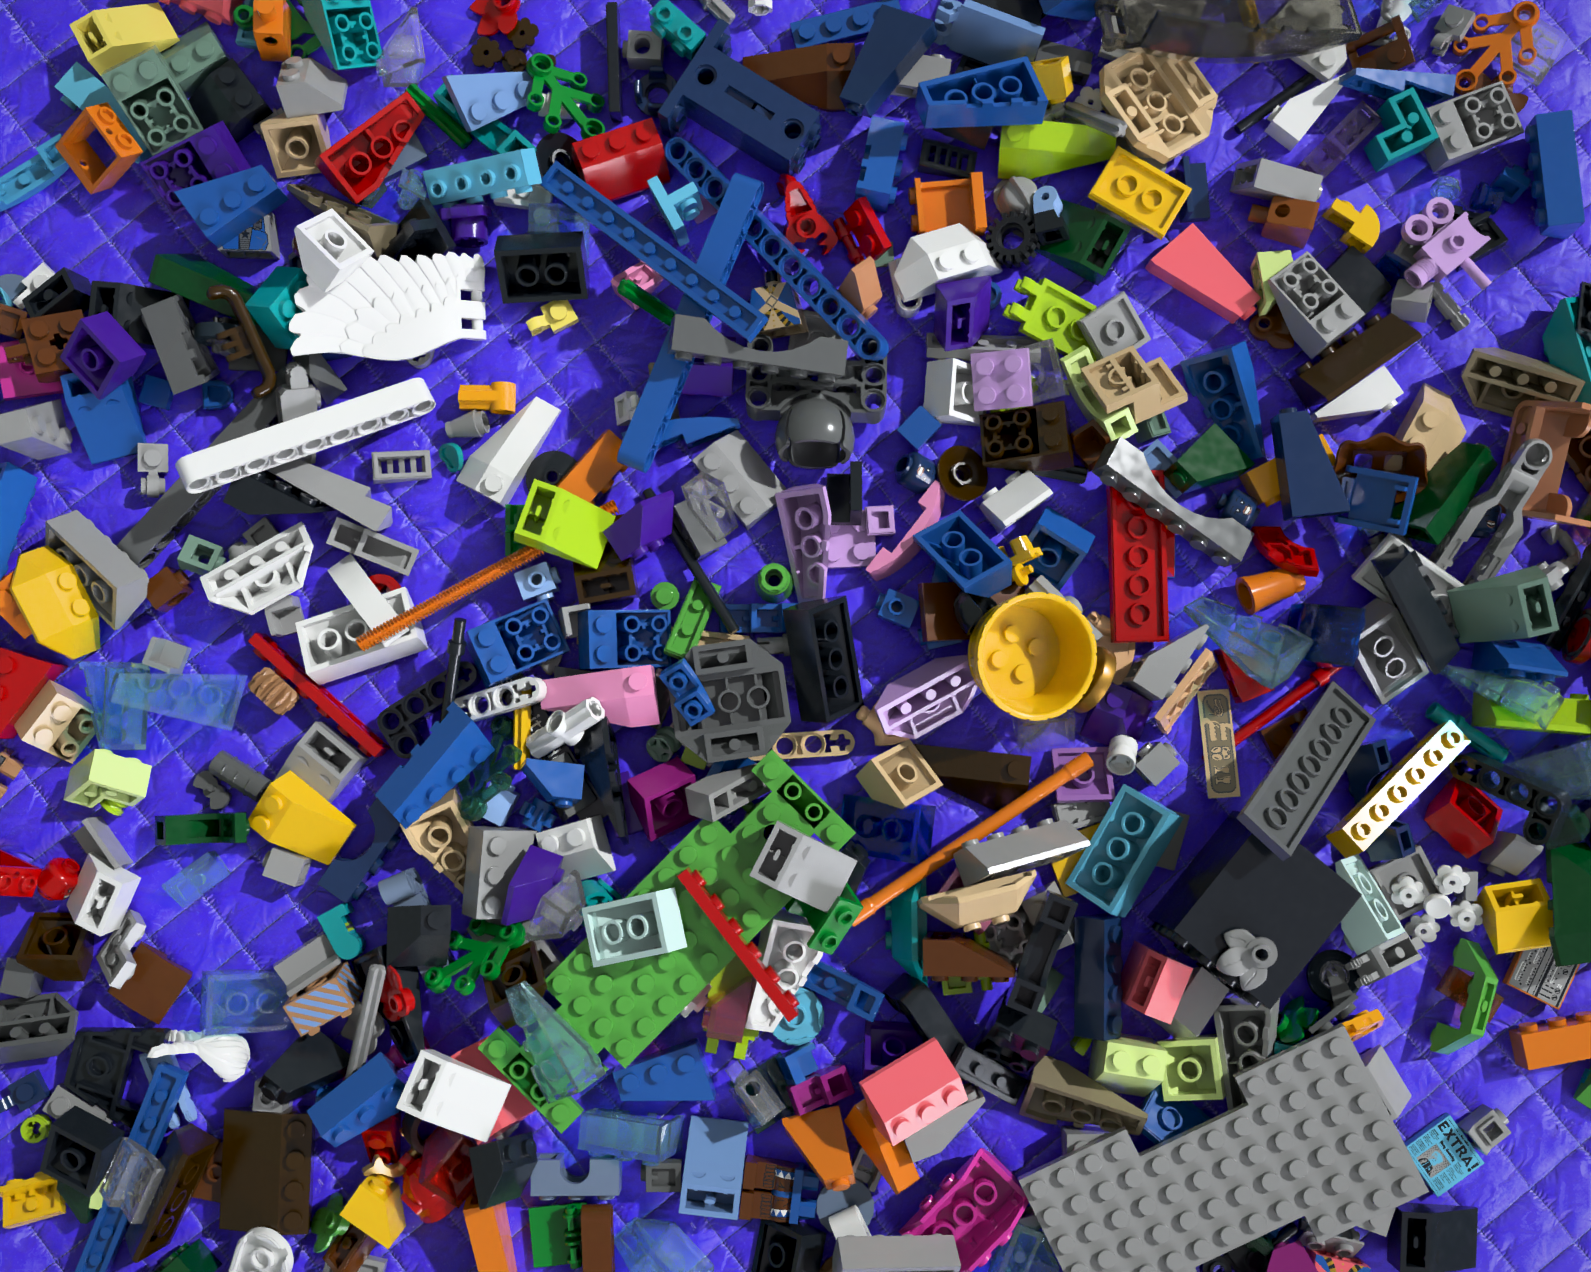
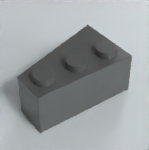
M174 295L141 309L143 314L142 321L150 332L173 395L206 383L220 373L208 347L194 340L196 323L181 295Z

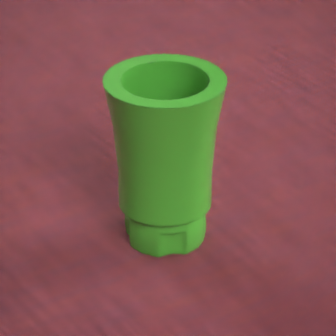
M768 564L758 572L755 578L756 592L766 602H783L793 592V576L786 567L780 564ZM776 576L779 578L780 583L777 586H771L769 579Z

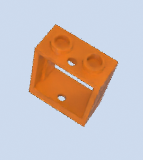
M108 102L86 107L55 145L90 195L112 188L143 152ZM95 128H97L117 156L108 168H106L86 140Z

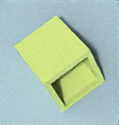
M1121 1033V1038L1106 1041L1093 1039L1088 1077L1112 1092L1145 1097L1164 1080L1167 1050L1152 1038Z

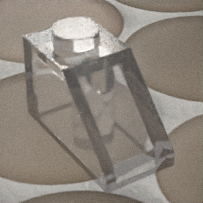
M702 471L681 486L689 510L715 542L718 543L739 527L724 482Z

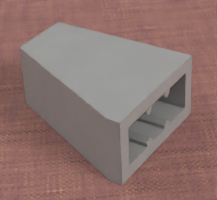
M1259 158L1236 165L1229 192L1270 201L1273 196H1281L1316 202L1322 193L1321 183L1323 176Z

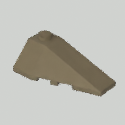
M288 184L287 190L316 216L333 209L374 250L371 257L377 261L379 256L389 246L390 240L397 236L399 224L306 184Z

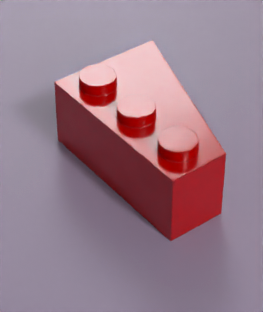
M0 647V739L15 738L18 733L14 724L48 680L55 681L60 673H64L68 667L67 665L20 650Z

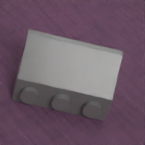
M738 430L715 441L692 460L695 468L747 530L777 507L775 494L786 490V487Z

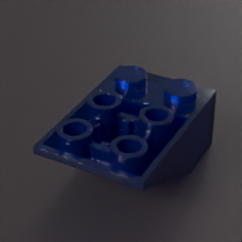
M1310 603L1291 604L1279 660L1310 668L1354 667V663L1359 656L1358 644L1360 635L1365 628L1366 621L1364 616L1366 609Z

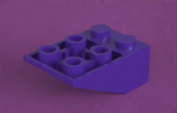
M223 120L140 163L172 215L186 209L174 193L175 191L251 168Z

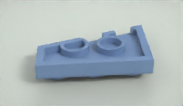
M527 71L448 75L441 77L467 133L526 106V99L532 88V78Z

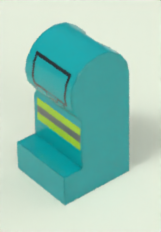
M351 902L342 903L317 917L338 957L345 960L359 956L366 947L365 938L362 934L356 932L348 914L355 911Z

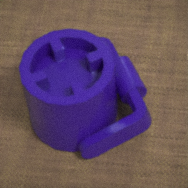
M462 203L451 206V208L439 209L440 219L450 221L451 238L456 246L478 248L488 244L487 217L492 216L490 206Z

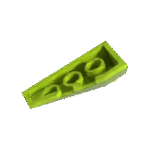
M1044 120L1042 124L1002 126L998 179H1010L1015 176L1026 177L1031 180L1076 167L1110 160L1115 151L1117 137L1087 125Z

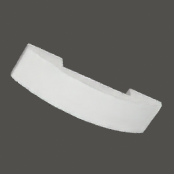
M351 553L327 570L372 631L373 628L376 629V626L383 625V622L386 623L389 619L393 620V617L396 618V615H398ZM405 626V630L402 628V631H399L398 634L395 632V635L392 634V637L389 636L388 639L385 637V641L382 639L381 643L385 647L389 646L409 631V628Z

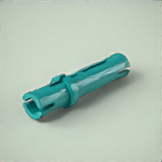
M1437 702L1432 703L1427 709L1425 717L1438 725L1451 720L1471 741L1468 745L1480 753L1500 763L1507 758L1509 749L1469 725L1463 716L1453 714Z

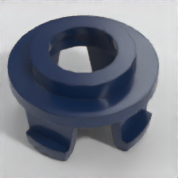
M649 67V73L640 80H635L634 83L636 104L641 112L649 117L659 118L658 111L663 103H650L648 101L650 91L654 88H662L669 95L677 83L672 76L665 73L664 67Z

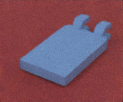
M941 0L935 15L936 20L934 24L938 36L934 43L939 45L946 44V46L950 47L949 50L989 65L1025 56L1028 57L1030 62H1033L1046 28L972 0H965L964 4L957 0Z

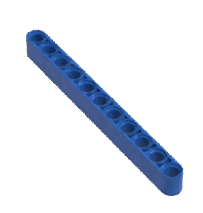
M680 137L671 138L665 145L664 152L666 158L690 183L694 182L698 191L718 211L730 180L696 145ZM682 147H684L685 153L683 157L679 159V151ZM703 165V174L698 178L697 171ZM722 184V193L716 197V189ZM757 209L745 237L750 245L843 340L848 341V345L860 357L872 361L884 359L889 351L887 340ZM757 223H760V231L754 236L753 228ZM776 242H779V251L776 255H773L772 247ZM797 261L799 263V270L796 274L792 275L791 266ZM814 281H817L818 290L812 295L810 293V286ZM836 300L838 309L836 313L831 315L829 306L831 302ZM856 320L858 327L856 332L851 335L848 327L850 322ZM872 340H875L877 342V350L874 354L870 355L868 345Z
M735 173L732 176L696 265L724 285L728 281L764 191V182L739 173ZM683 294L675 313L705 318L709 323L713 317L711 313L685 294ZM670 328L617 455L618 463L643 473L649 470L695 360L692 357V361H680L674 359L675 355L667 354Z

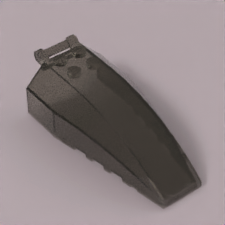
M1098 0L1094 4L1095 14L1099 17L1103 37L1101 42L1104 51L1112 52L1116 49H1122L1132 53L1138 52L1156 57L1191 62L1238 64L1281 60L1338 47L1359 40L1362 35L1352 0ZM1111 15L1116 16L1119 33L1114 32Z

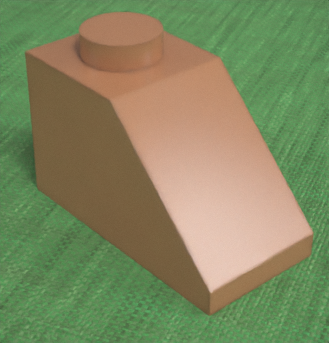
M871 256L853 267L838 288V291L867 320L877 312L878 308L876 305L882 298L875 262Z

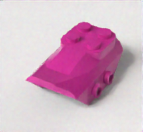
M980 1148L955 1174H948L940 1183L941 1188L934 1195H927L919 1205L920 1210L898 1231L901 1235H932L936 1233L954 1235L961 1264L959 1272H972L977 1266H984L990 1259L991 1252L998 1245L1003 1246L1009 1241L1012 1231L1029 1204L1018 1179L993 1154L984 1148Z

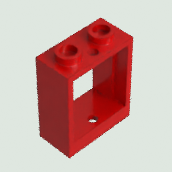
M0 849V896L33 897L42 869Z

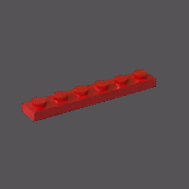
M255 633L248 640L255 647L253 652L264 661L269 660L275 666L274 671L285 680L290 679L296 685L295 690L305 699L310 698L317 704L316 710L328 719L331 717L337 722V729L348 738L352 736L359 743L358 748L365 755L379 757L389 750L390 746L323 685H318L306 674V670L266 633Z
M689 867L677 876L787 1021L790 1022L799 1014L796 1006L800 1003L789 989L784 992L777 983L781 978L771 965L766 968L759 959L762 953L752 941L747 943L741 936V933L744 932L741 925L734 917L728 919L722 910L725 908V905L715 893L712 895L708 893L704 887L707 882L697 869L693 872Z

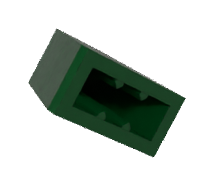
M1214 423L1163 474L1183 494L1237 479L1255 463Z

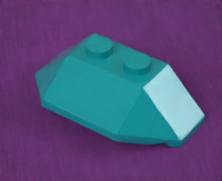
M1579 296L1564 298L1559 301L1542 336L1544 354L1549 359L1550 364L1585 381L1576 401L1591 404V343L1575 331Z
M925 877L891 900L890 903L885 904V920H890V932H885V949L891 950L892 957L912 977L921 980L928 986V976H923V939L927 934V912L920 909L917 904L921 897L927 896Z

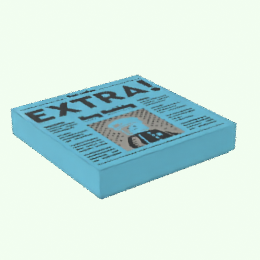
M1444 1113L1405 1142L1422 1179L1437 1197L1484 1164L1481 1157L1448 1113Z

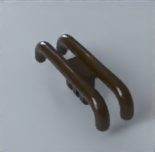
M220 284L209 287L206 292L207 298L210 300L225 299L228 301L239 324L237 327L215 334L217 340L230 337L231 342L220 346L222 351L235 348L236 353H231L225 358L227 362L250 354L253 355L263 379L259 386L252 389L251 395L255 399H260L269 394L275 387L276 374L244 300L239 292L231 286Z

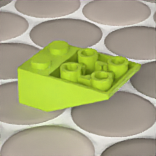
M534 479L514 532V541L597 570L607 543V538L603 531L614 523L616 516L562 488Z

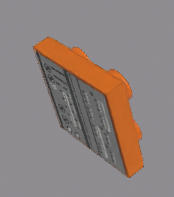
M1551 946L1517 951L1502 983L1559 1010L1580 964L1556 967Z

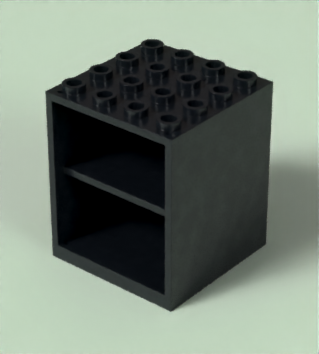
M1232 811L1147 917L1154 922L1151 928L1162 937L1173 941L1175 948L1185 956H1189L1194 961L1196 960L1198 967H1203L1216 979H1219L1221 983L1230 989V993L1235 994L1240 999L1242 998L1247 1003H1251L1256 1008L1262 1005L1271 1010L1362 894L1300 843L1291 857L1282 861L1236 818L1240 812ZM1233 929H1244L1255 938L1266 937L1276 945L1278 951L1277 960L1272 966L1267 968V978L1257 988L1244 991L1240 985V976L1226 975L1216 968L1219 957L1230 948L1224 938L1225 932ZM1259 949L1255 954L1259 958H1265L1268 952L1264 949Z

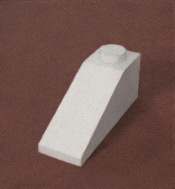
M1339 77L1289 99L1283 108L1277 105L1267 118L1271 123L1264 132L1291 151L1343 87L1338 84Z
M1383 365L1310 415L1312 422L1315 423L1371 415L1378 410L1385 413L1398 404L1395 399L1404 392Z

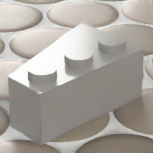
M61 399L0 414V446L36 460L72 453L70 446L73 441L72 434L66 427Z

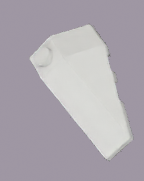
M536 396L470 455L456 481L505 508V504H509L528 467L536 457L560 415L561 410Z

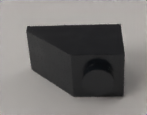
M63 267L25 297L22 302L30 318L82 309L83 313L90 305L91 283L88 278Z

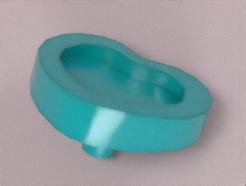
M446 443L440 446L439 457L445 462L447 469L450 472L460 471L464 461L461 447L455 443Z

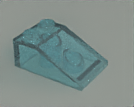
M231 969L202 971L200 1031L206 1036L296 1030L283 1009V1005L289 998L286 993L285 983L275 970Z

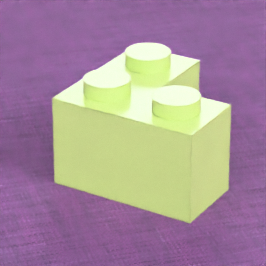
M95 748L70 769L63 800L93 808L103 799H108L133 807L146 797L152 766L142 763L137 758H125L115 755L110 750Z

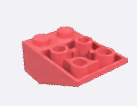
M1134 940L1121 972V988L1123 991L1121 1001L1145 1015L1171 1024L1193 968Z

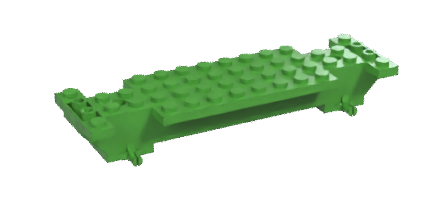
M773 750L751 770L772 792L761 802L754 804L751 801L747 805L742 806L747 813L743 821L731 833L718 820L710 822L703 819L626 897L629 898L675 887L687 947L664 954L593 968L588 938L586 937L546 978L547 990L562 1005L551 1011L540 1001L535 1011L543 1019L538 1030L521 1046L500 1025L478 1047L489 1061L561 1134L584 1111L564 1089L583 1068L589 1066L601 1078L609 1069L597 1058L603 1048L626 1068L737 955L677 876L688 867L692 872L697 869L707 882L704 885L705 889L710 895L715 893L725 905L722 911L728 919L734 917L744 930L741 936L749 943L793 898L749 876L768 840L764 835L765 827L771 824L775 825L777 820H780L809 836L815 833L826 845L838 851L856 833ZM558 1039L568 1040L571 1050L569 1052H561L557 1048Z

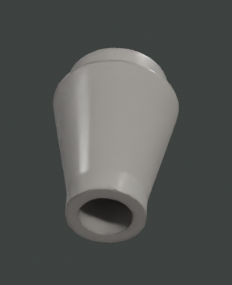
M475 409L452 421L446 422L445 430L450 439L455 437H483L485 433H489L490 424L485 411Z

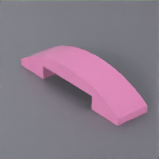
M934 480L920 498L918 503L923 513L891 553L882 547L865 569L872 579L879 581L890 576L911 561L922 549L913 540V535L939 521L945 500V492L940 482Z

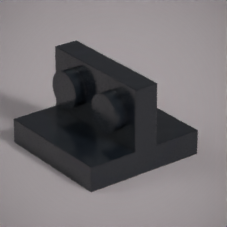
M423 198L417 201L400 222L397 236L390 240L389 246L382 255H386L398 262L401 255L408 256L413 261L416 260L417 255H423L432 260L435 253L446 256L448 251H453L456 244L429 198Z

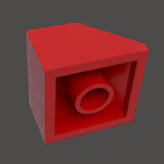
M1453 776L1429 803L1424 820L1433 831L1438 832L1446 839L1455 851H1459L1468 859L1494 843L1503 810L1480 789L1462 782Z

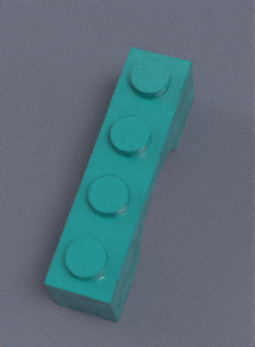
M443 83L433 96L439 107L466 130ZM498 119L468 132L493 155L534 148L535 152L537 151V148L517 130L508 128Z

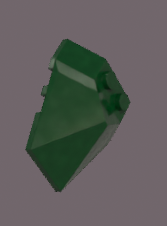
M1586 842L1545 846L1547 882L1552 883L1553 899L1548 900V910H1553L1554 927H1549V939L1556 967L1590 963L1591 849Z

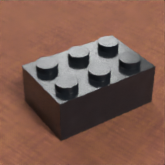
M583 231L497 236L494 255L503 304L588 299L590 279Z

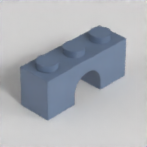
M564 1152L536 1153L538 1162L531 1174V1196H539L540 1200H554L556 1196H568L569 1200H582L586 1196H597V1199L610 1200L614 1199L615 1196H619L621 1192L622 1152H593L590 1158V1170L582 1176H575L567 1171L564 1164Z

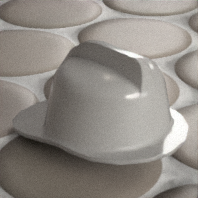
M1013 176L1010 179L1000 181L994 190V203L1000 214L1006 213L1009 217L1010 211H1015L1018 215L1021 212L1035 224L1033 196L1038 190L1037 186L1026 177ZM1012 231L1015 235L1023 238L1021 231Z

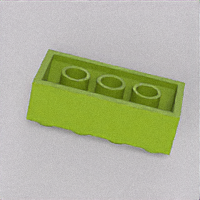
M1484 687V692H1473L1471 726L1591 736V700H1589V695L1570 694V698H1560V692L1542 691L1541 696L1532 695V690L1513 689V694L1503 693L1502 687Z

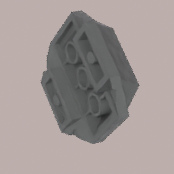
M750 638L691 647L684 658L702 683L715 712L697 724L690 726L674 706L676 698L669 691L675 738L707 763L767 755L791 723L783 664ZM728 693L735 694L738 698V704L732 710H727L722 706V698Z

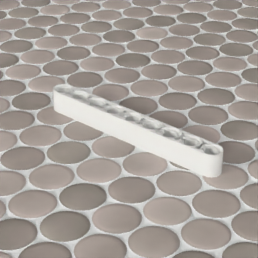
M413 378L181 457L175 463V467L186 491L191 494H197L425 415L435 408L436 403L424 379Z

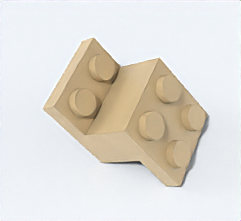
M1133 345L1080 368L1082 378L1105 412L1108 414L1127 406L1135 424L1188 401L1187 392L1163 359L1158 357L1145 363Z

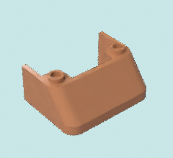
M1524 400L1516 407L1500 471L1512 460L1519 447L1529 439H1542L1550 446L1553 455L1550 465L1522 508V517L1591 527V521L1570 517L1572 512L1571 499L1566 495L1558 494L1571 438L1584 437L1591 429V404L1584 402ZM1498 503L1501 507V513L1506 514L1504 506Z

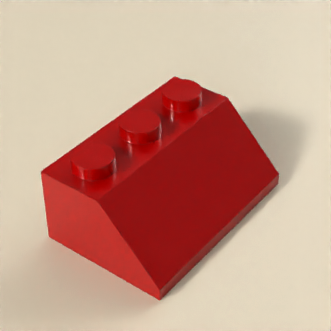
M652 117L572 143V160L580 179L611 202L649 190L647 180L656 175L662 185L671 182L663 144Z

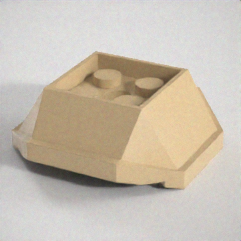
M1144 44L1104 65L1099 71L1101 107L1107 115L1127 123L1128 127L1123 138L1137 157L1152 158L1165 164L1204 142L1209 136L1213 109L1216 107L1218 95L1186 50L1173 49L1171 51L1163 47Z

